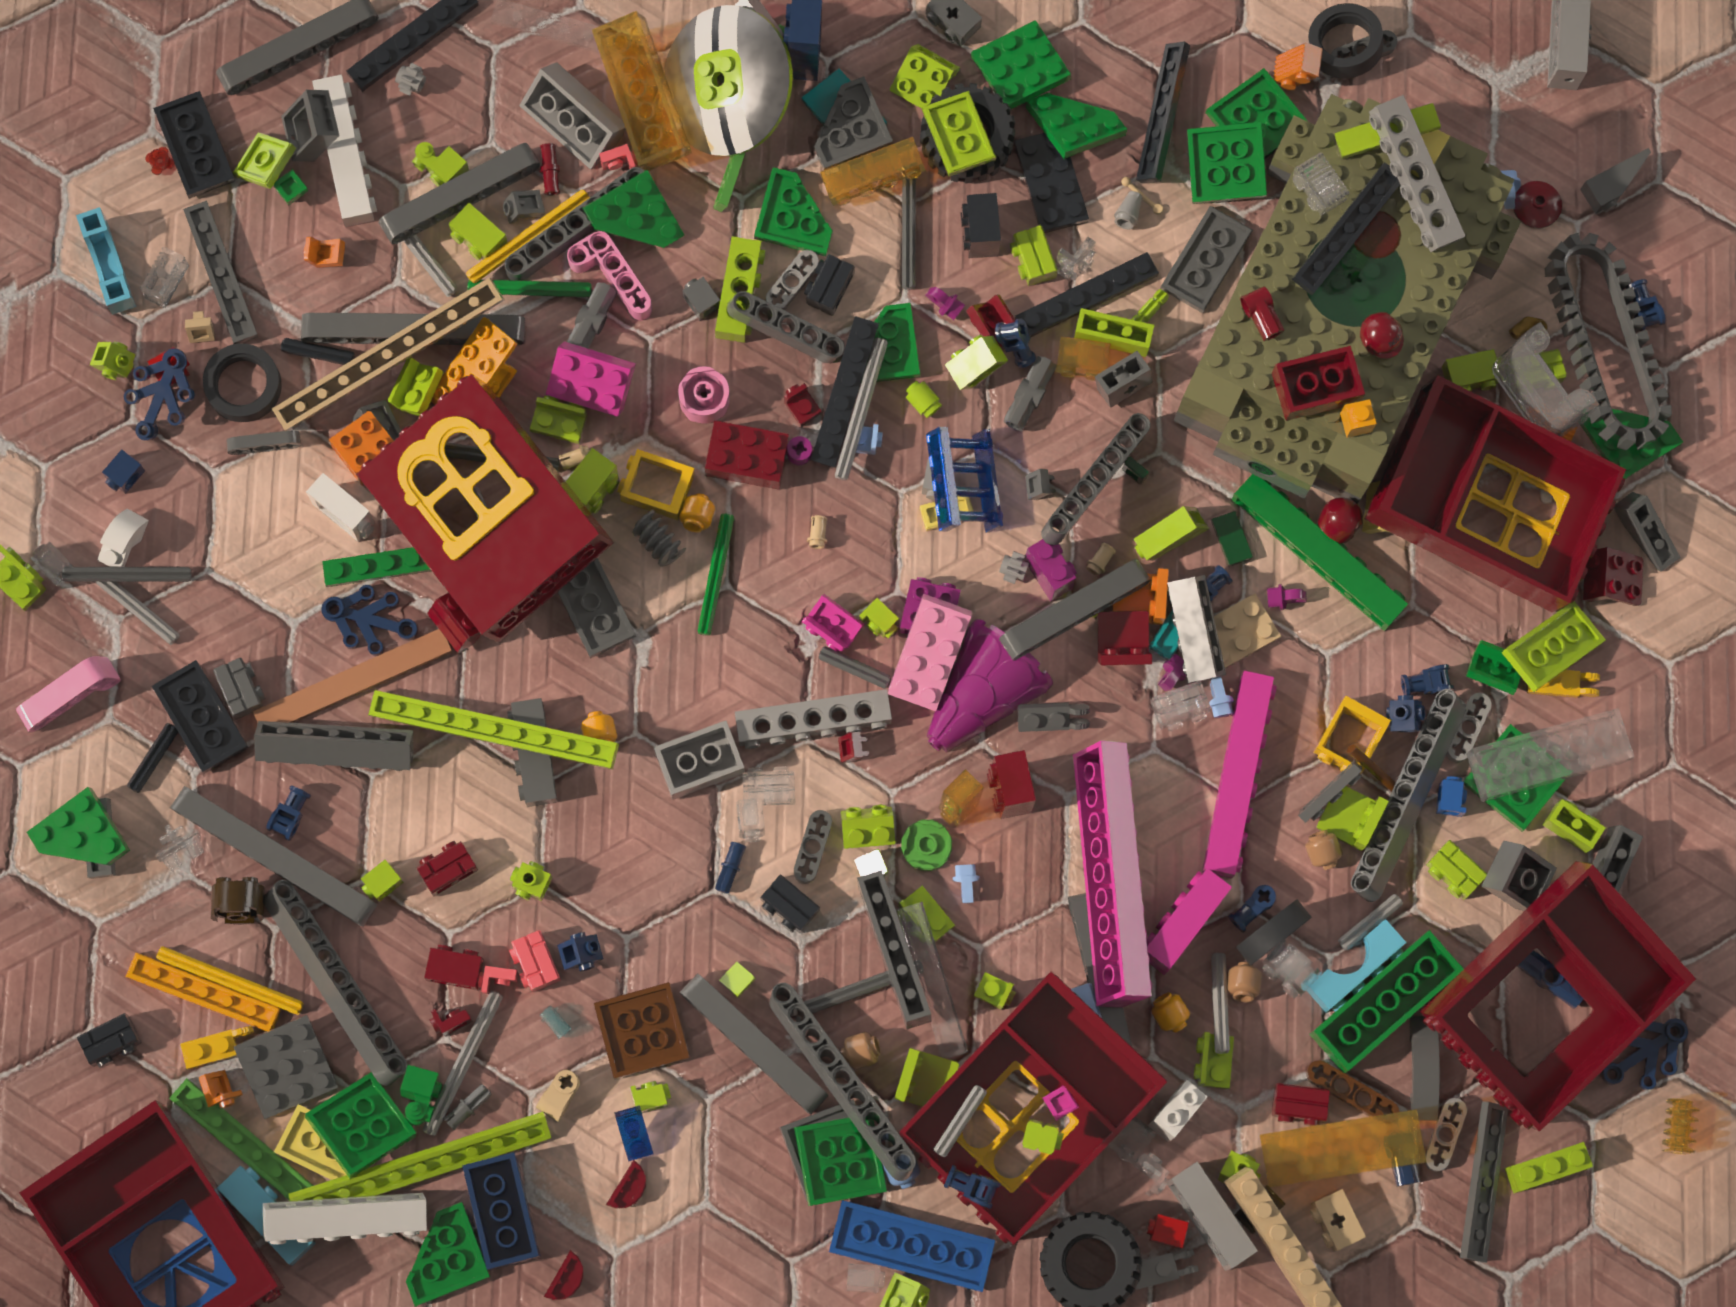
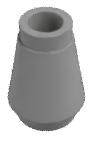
M1135 191L1128 192V195L1114 214L1117 226L1130 230L1137 225L1142 200L1141 194Z

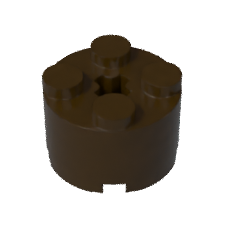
M228 877L216 878V884L212 885L211 919L218 922V917L224 918L225 924L233 925L254 923V918L257 917L259 921H262L264 919V886L259 884L258 878L243 877L242 881H231V878Z

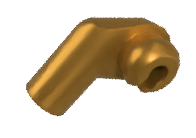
M1527 316L1509 330V334L1517 340L1525 332L1543 334L1547 331L1548 325L1543 319Z

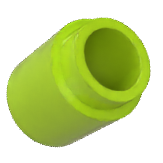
M915 381L907 388L908 395L905 398L921 416L924 415L928 419L942 407L939 402L940 398L925 381L921 383Z

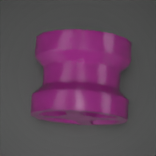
M797 436L789 441L787 445L789 461L797 466L805 465L810 461L812 445L807 438Z

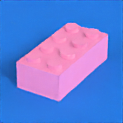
M923 594L892 677L888 694L936 711L970 622L972 611Z

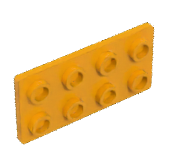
M483 317L442 376L431 402L436 405L438 399L443 394L450 393L457 387L460 379L470 374L488 384L499 398L517 373L513 366L505 363L517 346V342L488 318Z

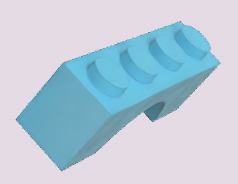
M99 207L76 215L83 238L94 262L99 285L108 309L113 315L136 307L111 231L101 208Z
M1386 919L1362 939L1366 954L1365 960L1358 971L1351 974H1338L1328 969L1305 989L1325 1012L1331 1008L1337 1011L1347 1002L1344 997L1350 991L1355 995L1366 985L1363 982L1366 977L1371 975L1374 978L1385 969L1382 963L1388 958L1394 961L1404 952L1401 947L1406 941Z

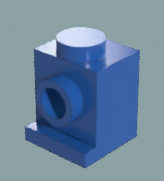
M1450 776L1439 783L1436 814L1462 817L1466 813V808L1461 807L1465 805L1467 790L1463 789L1464 782H1462V778Z

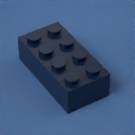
M792 0V4L787 3L784 42L791 58L794 80L818 81L822 0Z
M512 1152L462 1165L486 1269L491 1271L541 1258L516 1153Z

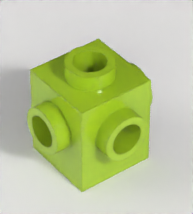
M98 342L90 366L102 371L101 375L111 380H116L117 377L127 378L133 369V361L136 354L128 351V347L119 342Z
M530 861L529 864L522 862L520 868L515 867L510 877V881L513 882L512 887L516 890L515 895L526 900H530L533 897L542 901L552 880L551 874L543 871L544 866L536 862ZM529 878H533L531 883H526Z
M1231 1150L1220 1172L1218 1181L1224 1183L1225 1180L1244 1167L1252 1169L1258 1179H1260L1261 1174L1257 1173L1260 1164L1248 1154L1242 1153L1240 1155Z

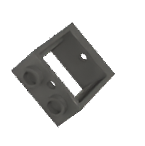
M306 89L281 116L287 142L292 143L296 147L291 156L292 161L314 162L340 136L329 90Z

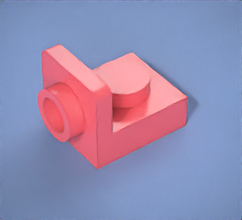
M627 144L599 153L603 171L606 169H619L624 163L628 164L629 169L639 165L635 151L630 152Z
M485 966L484 972L479 974L478 987L482 988L481 992L483 994L489 995L491 979L495 980L494 984L510 986V982L517 983L518 971Z

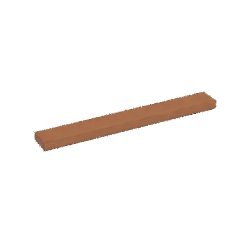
M437 629L253 711L257 723L258 721L294 723L450 654L452 650L446 637Z

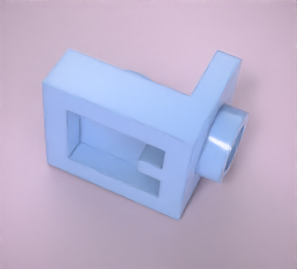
M874 424L873 427L863 426L856 453L876 454V447H881L883 432H878V424Z

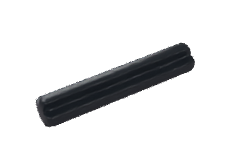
M284 338L281 343V351L284 353L345 365L355 359V353L290 338Z
M170 723L165 724L127 783L129 789L137 793L142 790L178 734V730L174 725Z

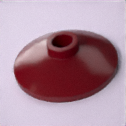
M1530 181L1522 185L1515 193V209L1513 210L1516 217L1524 225L1537 229L1545 228L1552 225L1559 218L1562 211V200L1560 194L1552 185L1543 181ZM1535 199H1541L1543 201V204L1538 205Z

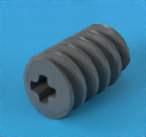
M651 510L637 521L632 533L634 536H640L639 542L646 544L645 549L648 552L653 551L652 558L659 559L658 565L664 567L676 561L685 552L686 548L677 549L681 541L678 540L672 543L671 540L675 534L672 532L666 535L665 532L668 529V525L659 527L658 525L662 518L659 517L653 520L652 517L656 511Z

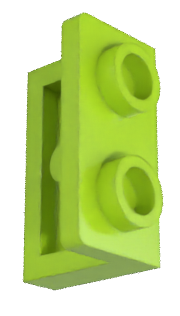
M879 804L867 809L849 807L841 811L844 849L895 844L892 807Z

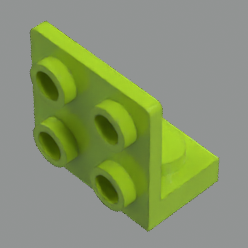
M916 44L910 48L890 87V91L922 109V107L931 104V99L935 95L941 96L942 90L946 88L950 79L957 75L960 67L920 44Z
M0 544V552L4 556L0 561V589L26 611L47 590L41 584L44 579L28 563L26 564L10 546L5 549Z
M1345 786L1341 790L1343 792L1342 796L1333 804L1330 801L1328 802L1316 827L1321 831L1327 830L1328 833H1334L1337 839L1362 851L1367 846L1389 801L1380 796L1375 801Z
M909 1048L894 1099L923 1107L958 1070L959 1063Z

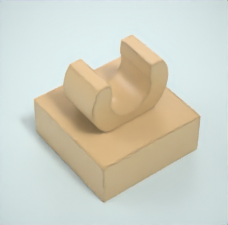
M204 311L193 312V319L185 320V329L190 343L215 341V332L211 318H204Z

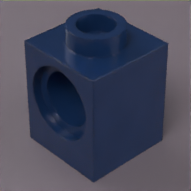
M121 449L102 473L107 479L105 483L115 492L120 489L126 494L143 475L145 469L139 462Z

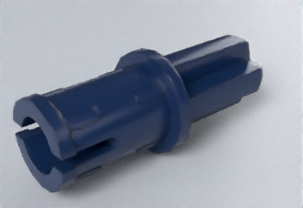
M737 842L730 843L724 863L721 862L720 865L722 869L715 886L717 891L724 894L730 892L736 873L740 872L739 865L746 846Z

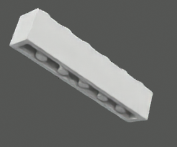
M342 75L313 80L314 90H329L340 135L327 148L344 225L348 227L374 221L373 212H377L374 197L369 198L368 189L372 188L369 174L364 175L363 166H366L367 162L364 151L359 152L358 143H362L359 128L354 129L353 120H357L354 105L349 106L348 98L352 97L349 82L344 83Z
M423 1193L263 1203V1235L265 1241H270L271 1244H284L286 1240L297 1239V1242L306 1243L313 1241V1238L335 1241L339 1240L340 1236L362 1239L366 1238L368 1234L390 1237L393 1236V1233L404 1232L405 1235H417L420 1231H427L426 1198Z

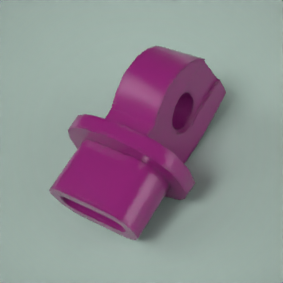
M931 287L925 294L929 300L940 307L939 314L941 316L945 314L952 320L958 316L965 304L957 299V294L949 297L937 287Z
M1278 584V587L1267 588L1268 608L1280 607V610H1284L1287 604L1307 602V592L1303 589L1285 590L1282 584Z
M1174 654L1170 660L1165 661L1163 664L1166 673L1161 677L1158 685L1164 691L1171 690L1178 680L1183 681L1186 679L1183 672L1184 660L1178 655Z

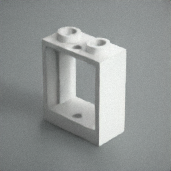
M324 473L306 491L312 504L357 542L362 538L366 539L373 532L375 522L370 511Z
M1186 1080L1178 1087L1148 1126L1169 1142L1176 1137L1208 1096Z

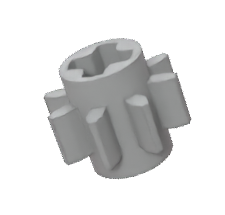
M411 63L410 67L403 65L399 69L395 82L399 84V91L410 96L412 92L419 93L422 90L426 81V76L422 75V67Z
M1013 551L1012 557L1005 554L999 570L1000 573L1005 574L1003 580L1015 584L1016 579L1023 581L1029 565L1028 562L1023 561L1025 555Z

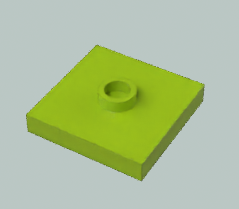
M258 132L233 171V174L242 180L271 189L296 150V147L292 143Z

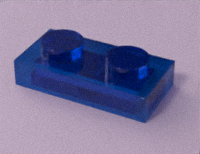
M640 1105L614 1112L628 1162L653 1155V1149Z

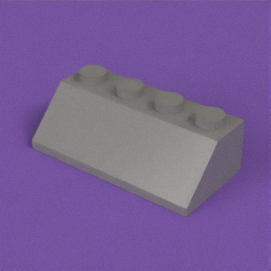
M557 62L540 69L519 105L590 170L600 162L599 153L613 149L628 128L624 121Z

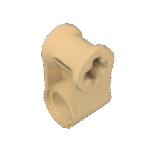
M569 1070L559 1072L540 1098L536 1109L559 1122L579 1089V1077ZM572 1076L571 1082L574 1083L573 1086L563 1089L562 1078L568 1079Z

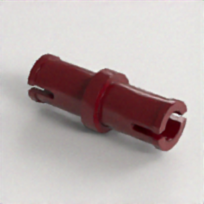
M545 143L540 145L542 157L540 173L543 174L544 194L554 196L560 194L558 182L560 166L557 165L556 145Z

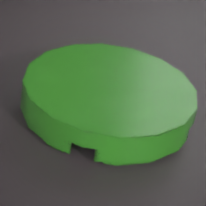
M920 820L906 829L901 840V851L904 859L913 868L920 871H933L942 867L948 861L952 852V839L941 823L934 820Z

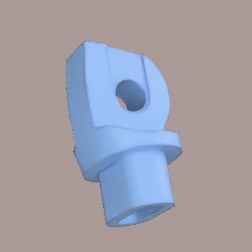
M1515 170L1501 171L1503 174L1514 179L1513 186L1504 203V208L1515 209V192L1520 188L1521 180L1517 178Z
M1221 676L1211 678L1210 689L1213 699L1208 703V708H1212L1214 718L1234 714L1231 705L1234 703V699L1230 695L1225 694Z
M956 865V877H953V881L961 882L962 902L973 903L972 882L980 879V876L976 875V865Z

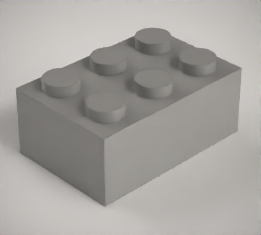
M727 721L654 747L656 758L672 800L745 773L744 765Z

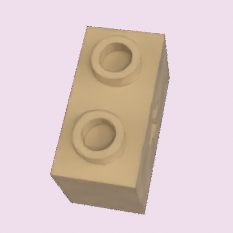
M1343 1189L1311 1203L1313 1209L1310 1210V1213L1315 1223L1321 1224L1325 1232L1322 1234V1238L1328 1249L1332 1247L1335 1252L1366 1237ZM1332 1214L1335 1218H1341V1222L1338 1224L1339 1228L1337 1225H1331L1330 1221L1333 1220Z

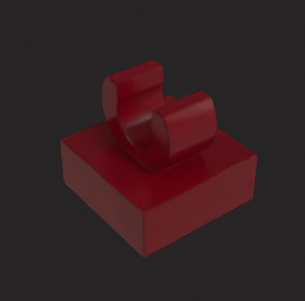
M850 732L838 738L841 763H850L869 755V751H862V743L868 740L866 737H861L860 732Z

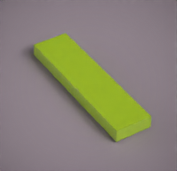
M1433 103L1410 110L1421 135L1441 129ZM1370 122L1335 133V139L1342 159L1380 148V137L1377 130L1372 128ZM1390 123V129L1398 133V127L1394 123Z

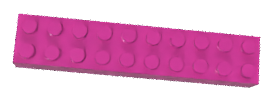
M1099 741L1073 754L1096 1006L1123 1008L1152 997V983L1149 974V956L1146 943L1147 932L1144 923V905L1141 892L1142 881L1139 872V854L1136 842L1137 830L1134 821V804L1131 791L1132 780L1129 771L1127 743Z

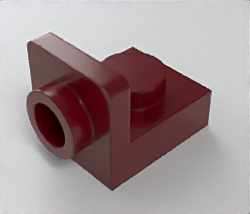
M805 383L801 386L796 384L786 391L784 404L800 427L822 414L821 409L808 392V387Z
M436 1009L430 1011L433 1018L429 1020L435 1032L441 1031L445 1037L473 1022L466 1010L460 1011V1009H456L446 1015L447 1019L445 1021H442Z

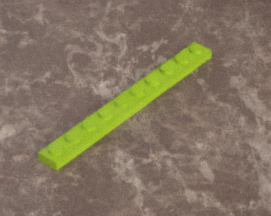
M377 690L374 691L368 714L371 717L612 770L619 744L615 742Z
M540 1112L367 1168L351 1179L345 1175L290 1193L289 1199L290 1201L376 1196L462 1168V1165L496 1157L551 1139L544 1112Z

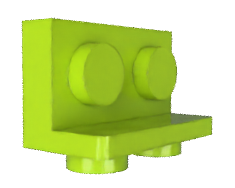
M408 358L393 387L388 402L402 412L419 416L427 410L444 372L438 367L420 364L414 358Z
M551 396L537 397V406L530 426V432L579 444L587 418L586 409L572 402H568V404L560 403L558 399Z
M923 885L898 904L900 908L898 911L899 915L906 923L912 922L916 927L914 933L922 943L927 941L931 946L955 927V924Z
M1204 1032L1202 1038H1197L1196 1053H1200L1199 1064L1195 1063L1194 1079H1198L1197 1086L1230 1089L1234 1036H1229L1230 1050L1226 1054L1215 1052L1214 1034Z
M894 1273L879 1307H925L929 1301L930 1289L921 1283Z

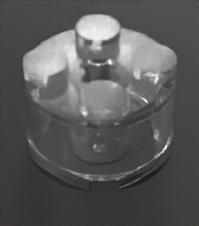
M1282 940L1262 962L1264 965L1262 967L1263 973L1273 982L1277 979L1282 982L1283 990L1293 999L1297 996L1302 997L1322 974L1318 968L1313 971L1314 969L1310 966L1313 962L1292 944L1287 946L1286 940Z

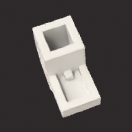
M129 509L119 513L110 523L100 541L103 546L97 560L109 567H125L131 548L142 540L149 520Z

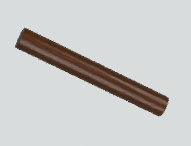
M1356 745L1349 746L1347 752L1392 792L1396 782Z

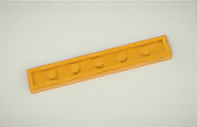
M135 953L126 977L267 1032L274 1029L282 1010L277 1006L139 953Z

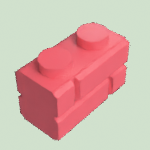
M540 930L511 942L513 949L509 950L514 964L520 963L523 973H520L519 976L524 988L530 987L531 991L535 992L561 981Z

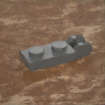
M1069 702L1019 704L1018 731L1087 729L1090 726L1089 720L1084 718L1070 719V714L1086 715L1090 713V706L1087 704H1069Z

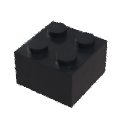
M997 193L967 195L966 203L961 205L962 212H960L961 227H964V236H962L963 250H968V258L998 257L1001 234Z

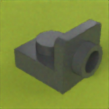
M540 190L511 192L503 204V211L508 218L509 224L515 223L519 218L542 217L544 215L545 209Z

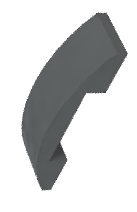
M1411 1016L1412 1093L1410 1094L1411 1120L1437 1121L1440 1087L1438 1032H1433L1423 1022L1425 1016Z

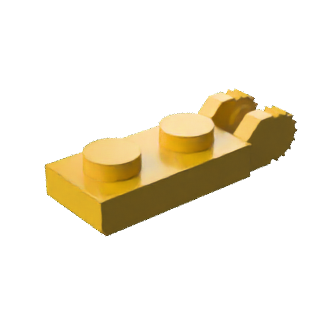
M1565 670L1535 692L1527 685V693L1578 698L1579 696L1598 697L1600 690L1580 688V681H1600V674Z
M253 1026L227 1030L181 1043L186 1069L190 1070L236 1057L237 1054L234 1050L236 1045L235 1038L250 1035L254 1032Z

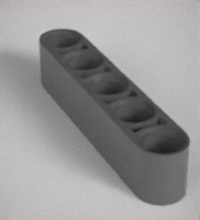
M742 291L737 293L727 305V311L732 318L823 363L834 362L844 352V343L839 337L748 292ZM736 301L743 302L746 310H740L736 305ZM759 312H764L768 317V321L761 320ZM781 323L789 325L790 332H785L781 327ZM803 335H810L813 343L806 342ZM826 345H831L834 348V355L826 350Z

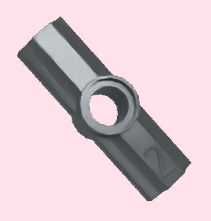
M598 282L587 304L583 305L578 312L575 327L568 338V343L589 349L595 336L600 334L605 325L606 314L616 298L617 290L606 283Z
M1037 356L1026 379L1023 378L1014 396L1015 400L1003 421L1008 427L1022 432L1033 410L1038 408L1046 392L1045 388L1057 367L1050 359Z

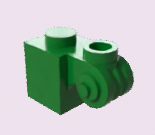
M408 1065L400 1092L401 1097L415 1101L406 1106L405 1115L411 1125L418 1126L425 1121L431 1122L434 1113V1107L431 1105L434 1097H439L442 1083L439 1082V1074L437 1072Z

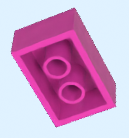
M564 341L558 346L546 395L618 417L624 410L636 363Z

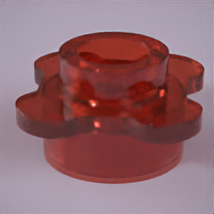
M166 147L154 149L145 157L146 162L150 163L151 171L154 175H160L163 170L167 168L172 169L175 165L174 160L170 159L169 151Z

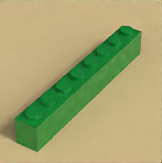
M1252 474L1234 493L1231 500L1385 631L1408 605L1404 595L1398 590L1389 588L1386 585V580L1381 575L1373 574L1366 568L1367 564L1357 556L1354 558L1347 552L1348 548L1343 543H1338L1329 538L1320 529L1318 523L1315 524L1309 519V515L1304 509L1296 508L1290 503V498L1284 492H1277L1270 486V482Z

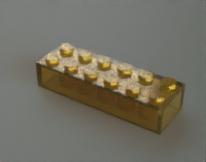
M634 11L592 29L638 166L644 170L651 171L692 154L646 18L639 12Z
M1417 1109L1260 1135L1268 1186L1270 1188L1426 1163Z

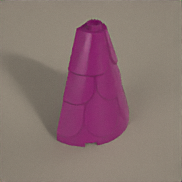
M975 619L967 629L957 660L953 664L937 710L934 712L927 737L929 738L928 743L938 751L942 749L948 752L985 732V728L1013 714L1018 709L1019 704H1027L1045 694L1053 685V680L1049 673L1045 670L1042 673L1038 669L1040 663L1030 653L1013 661L999 641V638L1005 632L994 625L987 628L984 626L986 624L984 620Z

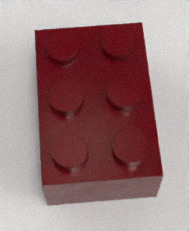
M1351 345L1277 363L1272 371V377L1286 421L1341 408L1346 404L1360 402L1365 396Z
M714 420L705 464V476L780 490L789 434Z
M1025 750L994 756L987 773L989 788H994L995 794H993L994 798H992L994 812L1000 814V819L1030 814L1036 798Z

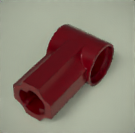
M1265 286L1240 297L1244 312L1249 318L1252 317L1263 341L1272 340L1284 333L1285 330L1273 308L1272 296Z

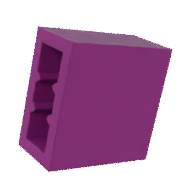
M1042 539L1027 548L1024 561L1029 563V569L1050 602L1073 589L1077 572L1070 561L1066 562L1061 555L1063 550L1060 544L1049 545Z
M917 577L916 580L911 579L899 633L909 634L923 594L958 605L961 590L956 589L955 585L949 583H941V585L932 584L931 580L923 577Z

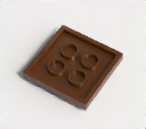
M669 982L594 1003L614 1080L690 1059Z

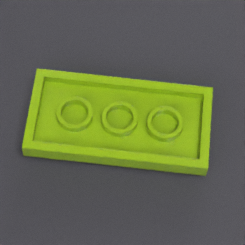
M1574 601L1511 644L1502 654L1531 690L1535 692L1600 646L1606 639Z

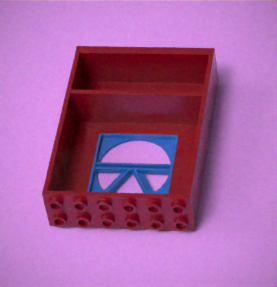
M156 1100L19 1192L93 1307H177L175 1268L209 1284L208 1290L200 1299L185 1307H258L263 1303L270 1304L282 1296L280 1291L285 1288L226 1197L217 1189L218 1185L166 1106ZM162 1220H180L192 1225L203 1234L201 1238L137 1282H134L130 1268L131 1250L136 1238L145 1228ZM206 1246H210L214 1257V1272H207L186 1260ZM165 1275L166 1305L160 1306L146 1298L142 1291Z

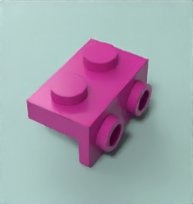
M825 594L820 597L809 615L802 620V623L806 625L807 631L815 636L820 635L826 640L827 646L841 652L849 648L865 625Z

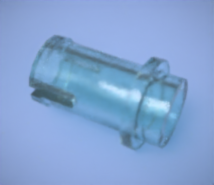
M550 1005L540 1014L541 1022H545L556 1034L557 1038L561 1039L572 1028L558 1014V1008L554 1009Z

